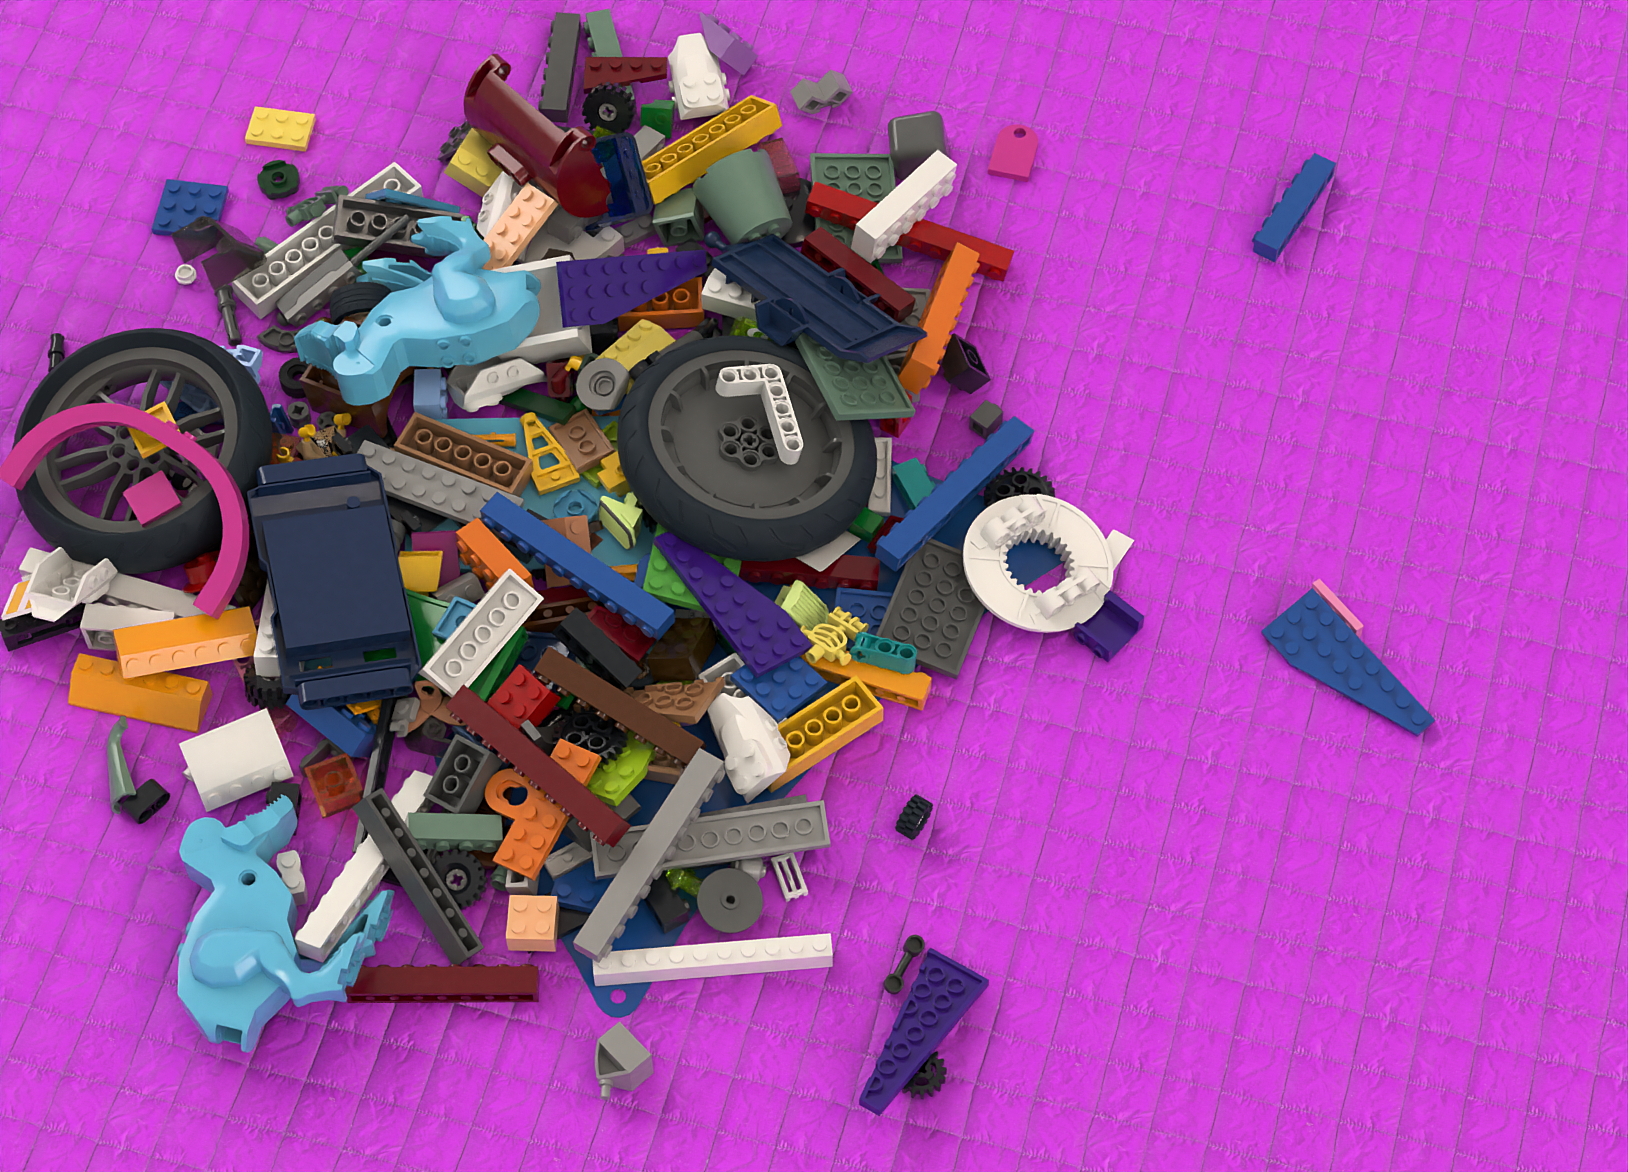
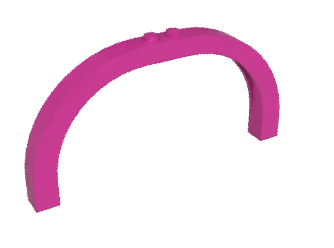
M93 403L63 410L47 418L29 431L16 444L0 467V479L21 491L37 466L53 448L70 436L95 427L124 426L140 430L151 435L192 462L211 484L220 505L223 522V538L218 561L193 605L209 616L219 619L238 588L244 573L249 550V522L243 497L232 475L212 453L196 443L197 438L187 431L182 434L177 431L179 426L170 420H167L165 423L149 413L134 407L112 403Z

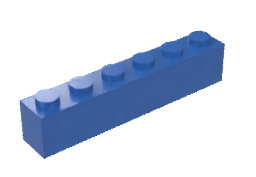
M1316 153L1310 159L1304 161L1301 173H1296L1292 180V186L1285 189L1281 202H1276L1274 205L1273 214L1265 218L1262 230L1255 233L1252 239L1254 253L1276 262L1333 178L1336 167L1335 162Z

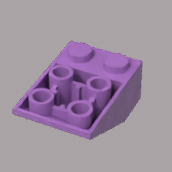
M700 12L699 16L709 50L742 75H745L758 57L752 51L754 47L745 40L742 43L741 40L743 38L734 31L730 34L731 29L724 23L718 25L719 20L713 15L709 14L707 17Z

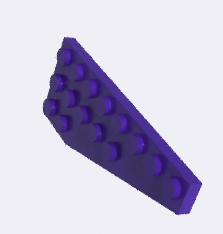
M705 250L556 262L562 326L565 328L605 324L706 272Z
M669 531L654 538V545L756 678L805 654L812 648L813 645L784 609L703 550L677 538V536Z

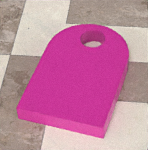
M1018 124L1002 129L997 136L988 167V174L1028 182L1038 149L1036 133L1031 128ZM1022 133L1025 136L1022 138H1018L1015 136V134Z

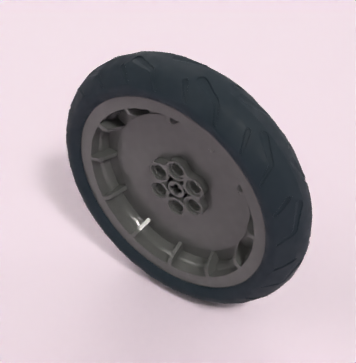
M718 336L692 341L665 353L647 367L636 379L624 400L619 414L617 428L618 457L623 474L635 497L648 514L667 531L677 536V538L717 556L741 561L766 562L785 560L808 554L834 541L853 524L866 506L875 483L877 448L869 420L836 421L800 351L787 345L780 346L776 342L764 338ZM774 364L780 368L803 440V448L797 463L789 465L781 461L761 394L725 397L717 393L716 383L719 373L723 368Z

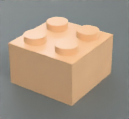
M510 895L506 930L508 950L556 952L560 909L557 896Z

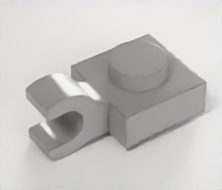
M416 697L397 699L392 715L393 722L390 724V731H398L397 737H406L409 722H415L420 706V701Z

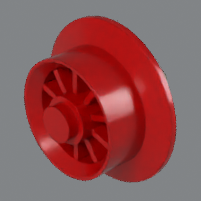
M220 550L201 554L183 566L189 581L182 588L184 593L202 591L216 566L215 559L220 554Z

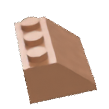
M587 515L541 520L591 554ZM546 564L544 565L547 588L572 585L567 578L557 576L552 571V568Z

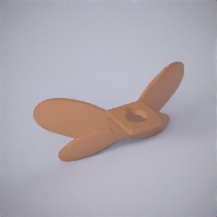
M429 680L415 682L414 686L420 697V706L415 722H409L408 733L419 727L431 715L450 725H467L463 721L461 724L450 716L452 711L446 707L452 699L449 695L443 697L440 688ZM431 686L435 690L432 691V694H428V692L422 690V687Z

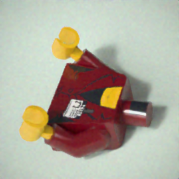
M585 355L571 356L570 358L552 360L546 363L549 397H555L556 400L569 404L568 397H571L575 391L574 371L579 369Z

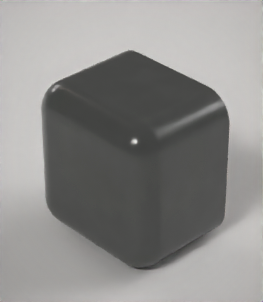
M927 111L895 117L889 121L890 157L895 174L900 180H905L937 150L951 159L948 136L940 113Z

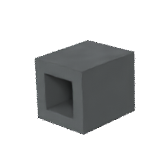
M985 400L970 416L969 429L986 440L1002 424L1003 411L998 405Z

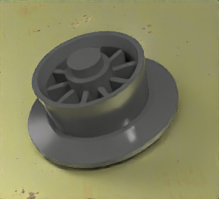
M725 868L711 873L704 879L698 890L697 905L702 918L709 926L724 933H738L748 929L757 921L763 907V896L759 885L749 874L738 869Z

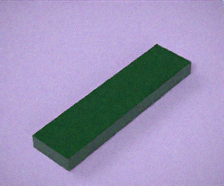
M523 388L502 396V400L498 403L525 413L533 412L537 417L564 426L577 412L574 405Z

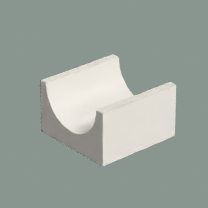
M570 255L491 270L502 273L526 270L531 272L541 282V289L536 296L540 307L537 323L533 331L515 350L498 355L503 362L521 358L530 364H537L592 353L589 325L565 328L562 326L556 262L573 260Z

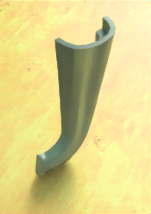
M123 715L120 716V719L112 727L107 741L111 811L119 815L121 813L120 806L122 805L120 798L126 795L137 794L120 744L122 734L128 728L126 716Z

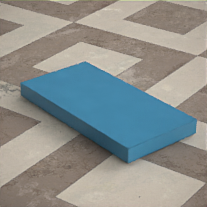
M387 188L368 193L365 196V199L453 213L460 212L459 206Z

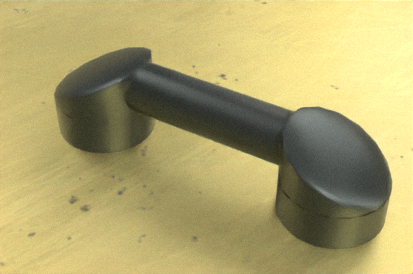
M911 935L905 941L903 957L894 973L888 975L883 982V987L888 993L898 994L903 988L904 981L902 977L912 958L918 956L924 949L925 942L921 936Z

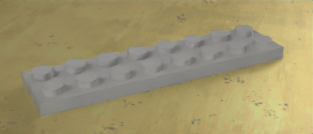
M364 440L357 452L365 456L368 466L382 474L386 495L466 525L477 517L482 522L480 510L496 492H499L521 508L525 504L523 498ZM490 530L494 535L501 537L496 530Z

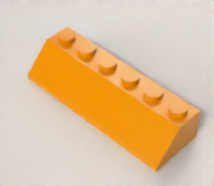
M249 606L224 610L219 619L208 614H200L113 629L119 673L123 678L254 656L257 640V631Z
M79 653L71 672L68 704L198 733L213 693L208 681L168 672L123 678L119 673L118 661Z

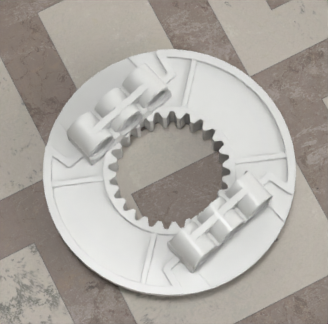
M1037 494L1019 495L1000 500L977 516L970 526L964 541L963 566L968 583L974 594L995 616L1008 624L1024 630L1043 633L1060 632L1074 628L1077 622L1080 624L1086 622L1101 608L1104 603V595L1110 590L1112 585L1113 560L1103 534L1087 515L1073 505L1058 498ZM1028 539L1032 543L1039 540L1041 545L1048 543L1049 549L1056 548L1055 554H1061L1060 560L1066 561L1064 564V568L1067 569L1065 573L1066 579L1057 587L1054 586L1043 594L1040 590L1033 593L1032 588L1024 590L1023 584L1017 585V579H1011L1012 573L1006 571L1008 564L1005 562L1008 550L1014 544L1018 545L1021 540L1024 543Z

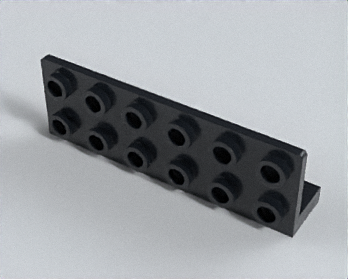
M366 424L349 437L343 438L339 432L332 436V448L338 456L357 453L364 440L390 449L369 424ZM386 495L390 515L394 520H397L406 527V534L411 539L413 532H430L449 519L448 517Z

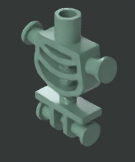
M344 185L324 187L322 191L315 192L314 197L307 198L295 206L288 207L286 211L287 216L285 217L286 222L289 226L293 227L301 221L322 216L323 212L327 210L325 204H336L339 195L347 196L349 189Z

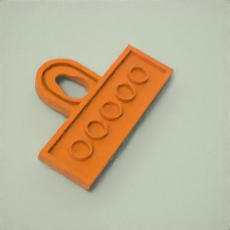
M559 739L550 756L584 786L588 785L602 759L599 755L563 739ZM504 769L494 774L488 781L485 788V799L496 813L514 822L492 861L499 866L535 881L569 817L560 810L562 806L558 802L554 805L544 797L546 792L542 788L538 791L528 783L530 780L528 776L521 777L513 769ZM509 787H523L528 790V796L524 803L514 806L510 805L509 801L504 798V791Z

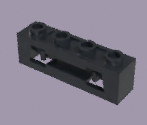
M81 602L55 622L33 617L32 612L6 620L0 619V632L8 652L80 628L86 603ZM79 616L81 620L73 623V618ZM66 620H69L72 624L67 625ZM24 635V640L17 641L18 636Z

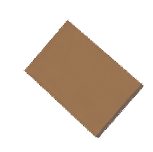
M587 408L574 414L565 426L555 423L548 427L549 433L565 450L564 452L579 474L601 464L600 460L616 452Z

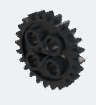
M1012 467V472L1004 469V475L998 474L996 479L994 478L990 484L985 486L986 490H984V506H987V508L1000 500L1019 495L1042 494L1055 498V488L1052 487V481H1047V476L1041 477L1040 471L1033 474L1032 468L1025 472L1024 467H1021L1020 471H1016Z
M581 707L580 713L572 710L573 716L564 715L565 722L558 721L559 727L554 728L555 734L552 735L554 748L559 739H563L599 755L602 758L600 763L604 762L606 765H609L608 759L617 760L616 754H622V748L627 747L628 732L624 733L614 726L615 722L609 718L607 721L599 718L594 714L596 710L591 707L589 711H585Z

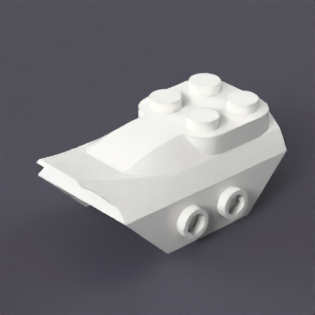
M701 33L679 36L673 51L668 55L671 81H668L670 93H674V97H671V99L675 101V109L678 111L679 118L685 120L721 114L729 109L728 101H730L729 89L724 88V85H727L725 72L721 73L718 56L709 50L707 41Z
M502 171L482 199L483 204L478 214L476 229L484 238L523 189L504 171ZM530 180L528 182L530 185L546 194L533 181ZM530 242L516 259L521 264L524 263Z
M495 356L475 366L456 365L447 378L446 384L454 403L467 412H475L480 407L486 405H497L502 400V396L512 393L525 385L547 382V376L534 364H530L521 358L503 362L498 356Z
M58 547L36 564L25 591L31 603L33 617L55 622L81 602H94V600L109 590L110 581L117 574V569L106 558L96 566L74 561L63 548Z
M723 693L711 703L707 712L711 728L724 754L725 771L735 791L743 795L745 801L749 803L786 772L790 753L786 741L778 730L776 721L749 696L737 698Z

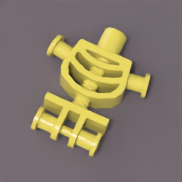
M838 606L833 613L828 615L827 624H818L812 631L806 629V626L803 625L800 630L813 645L805 653L806 659L811 663H816L821 657L830 662L838 658L841 665H846L851 660V654L845 653L847 637L855 641L856 634L867 632L869 624L861 623L858 617L851 619L852 614L850 612H843L842 608Z

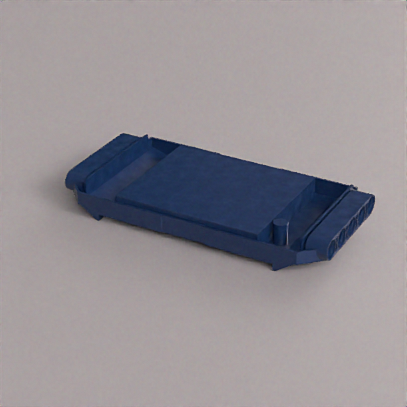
M360 453L266 465L256 470L258 487L247 491V501L259 567L267 573L274 611L270 617L271 631L283 693L298 695L301 709L314 710L400 697L413 692V683L420 675L418 672L422 669L406 588L404 587L400 570L397 545L382 474L368 466L365 456ZM395 648L397 658L365 662L363 652ZM331 657L333 667L300 671L299 662Z

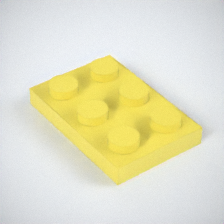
M255 106L245 136V142L252 145L306 152L316 121L315 114Z

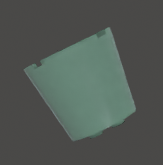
M760 148L758 152H753L752 149H746L733 153L707 168V174L703 178L698 177L693 185L694 195L730 244L759 240L771 234H775L781 239L792 227V220L771 158L766 150Z

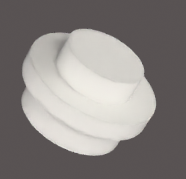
M188 264L179 266L175 272L177 282L183 285L191 284L197 277L196 270Z

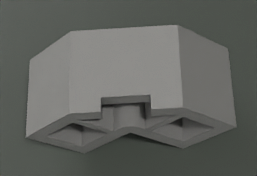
M829 70L818 83L803 78L790 91L798 109L810 114L819 113L820 108L830 105L832 108L838 107L853 93L844 74Z

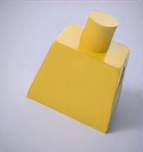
M400 551L398 560L404 587L429 597V592L437 591L443 551Z

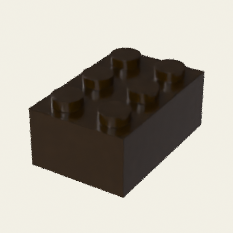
M675 618V622L659 641L657 640L647 657L654 681L697 679L718 641L711 618Z

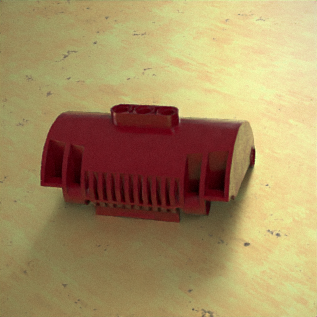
M498 54L490 55L473 73L466 88L463 102L464 114L469 125L492 145L487 150L490 159L519 186L523 187L530 180L533 181L565 211L573 216L590 218L608 212L606 199L611 192L610 182L603 177L600 171L603 165L594 158L591 152L595 147L596 138L583 126L572 127L566 133L555 126L505 83L507 76L510 74L511 65Z

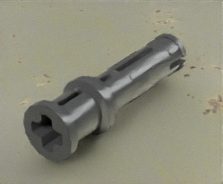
M228 284L219 285L214 289V295L218 299L217 308L223 316L228 344L230 346H237L242 343L235 315L237 305L232 297L233 288Z

